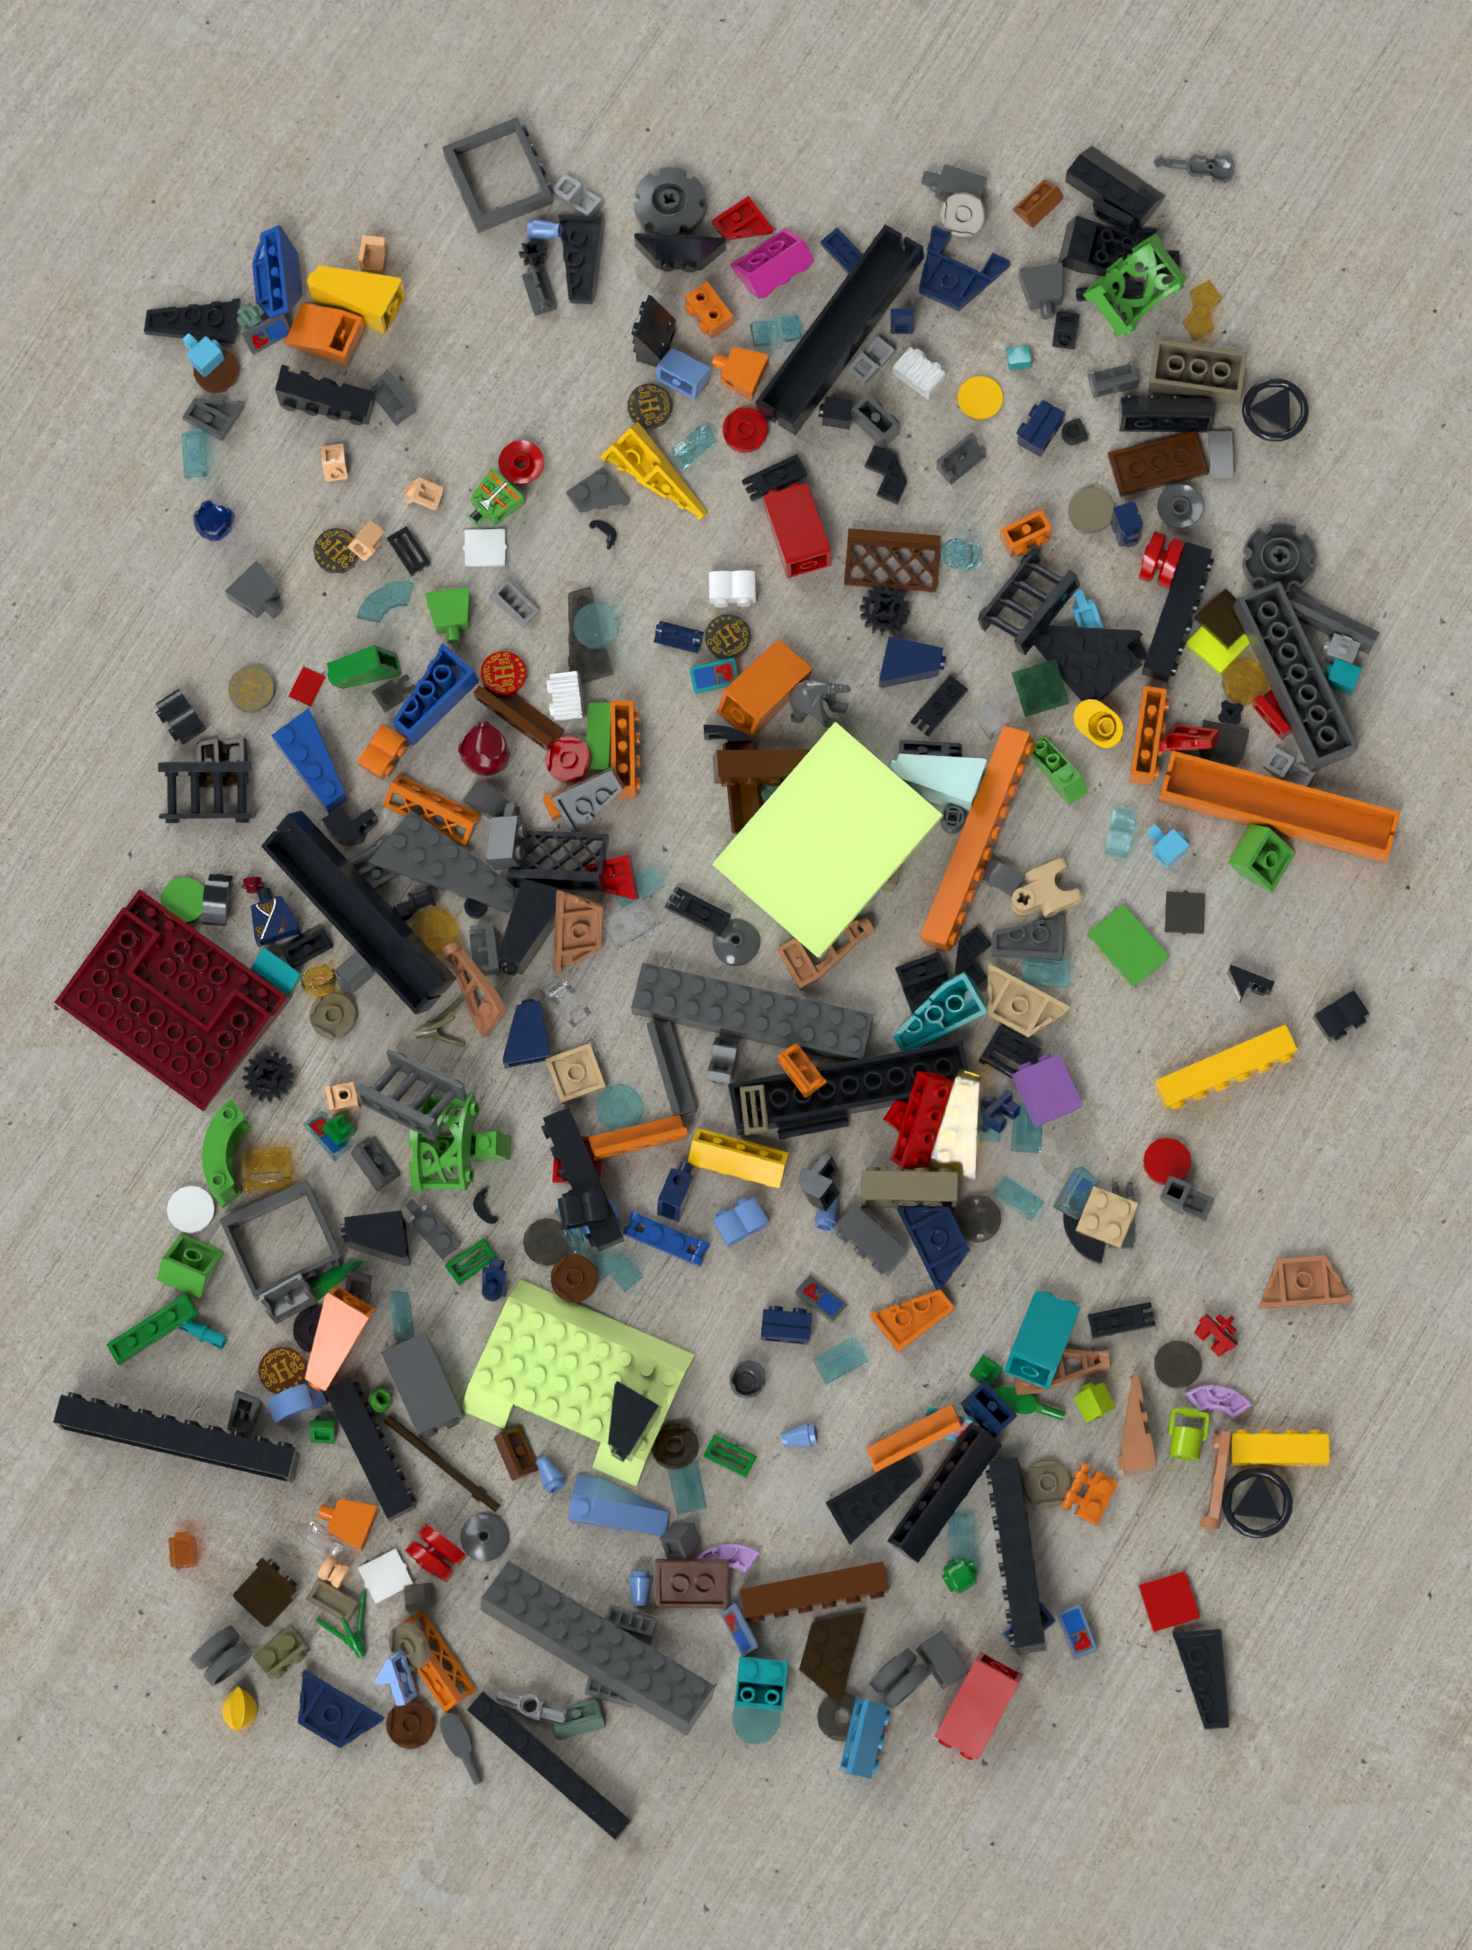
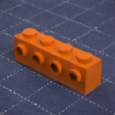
M1143 687L1129 783L1152 786L1153 779H1158L1160 765H1156L1157 756H1162V752L1159 751L1160 734L1165 735L1167 721L1163 720V713H1168L1170 699L1166 698L1167 689Z
M634 700L610 701L611 767L615 769L624 785L623 790L614 799L636 798V791L641 790L640 776L636 777V768H640V754H635V746H640V733L635 732V723H639V709H635Z

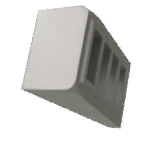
M508 578L489 596L523 627L540 611ZM507 589L510 592L503 599L500 595ZM514 595L516 599L509 605L507 601ZM521 601L524 605L516 612L513 608ZM528 607L531 611L522 618L520 614Z

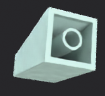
M899 754L897 761L892 760L889 769L925 800L944 807L958 806L968 815L986 772L987 760L983 758Z

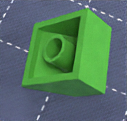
M1250 824L1230 857L1228 864L1241 876L1273 892L1294 857L1295 852L1270 828Z
M181 1233L162 1257L157 1280L191 1296L201 1298L213 1279L224 1251Z

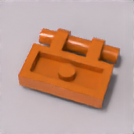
M1082 1463L1079 1470L1075 1471L1073 1475L1074 1481L1070 1489L1066 1490L1063 1496L1065 1499L1061 1507L1070 1511L1074 1503L1078 1505L1074 1515L1093 1525H1098L1118 1482L1099 1471H1095L1092 1478L1088 1477L1087 1474L1091 1467ZM1082 1484H1085L1087 1488L1081 1498L1077 1494Z

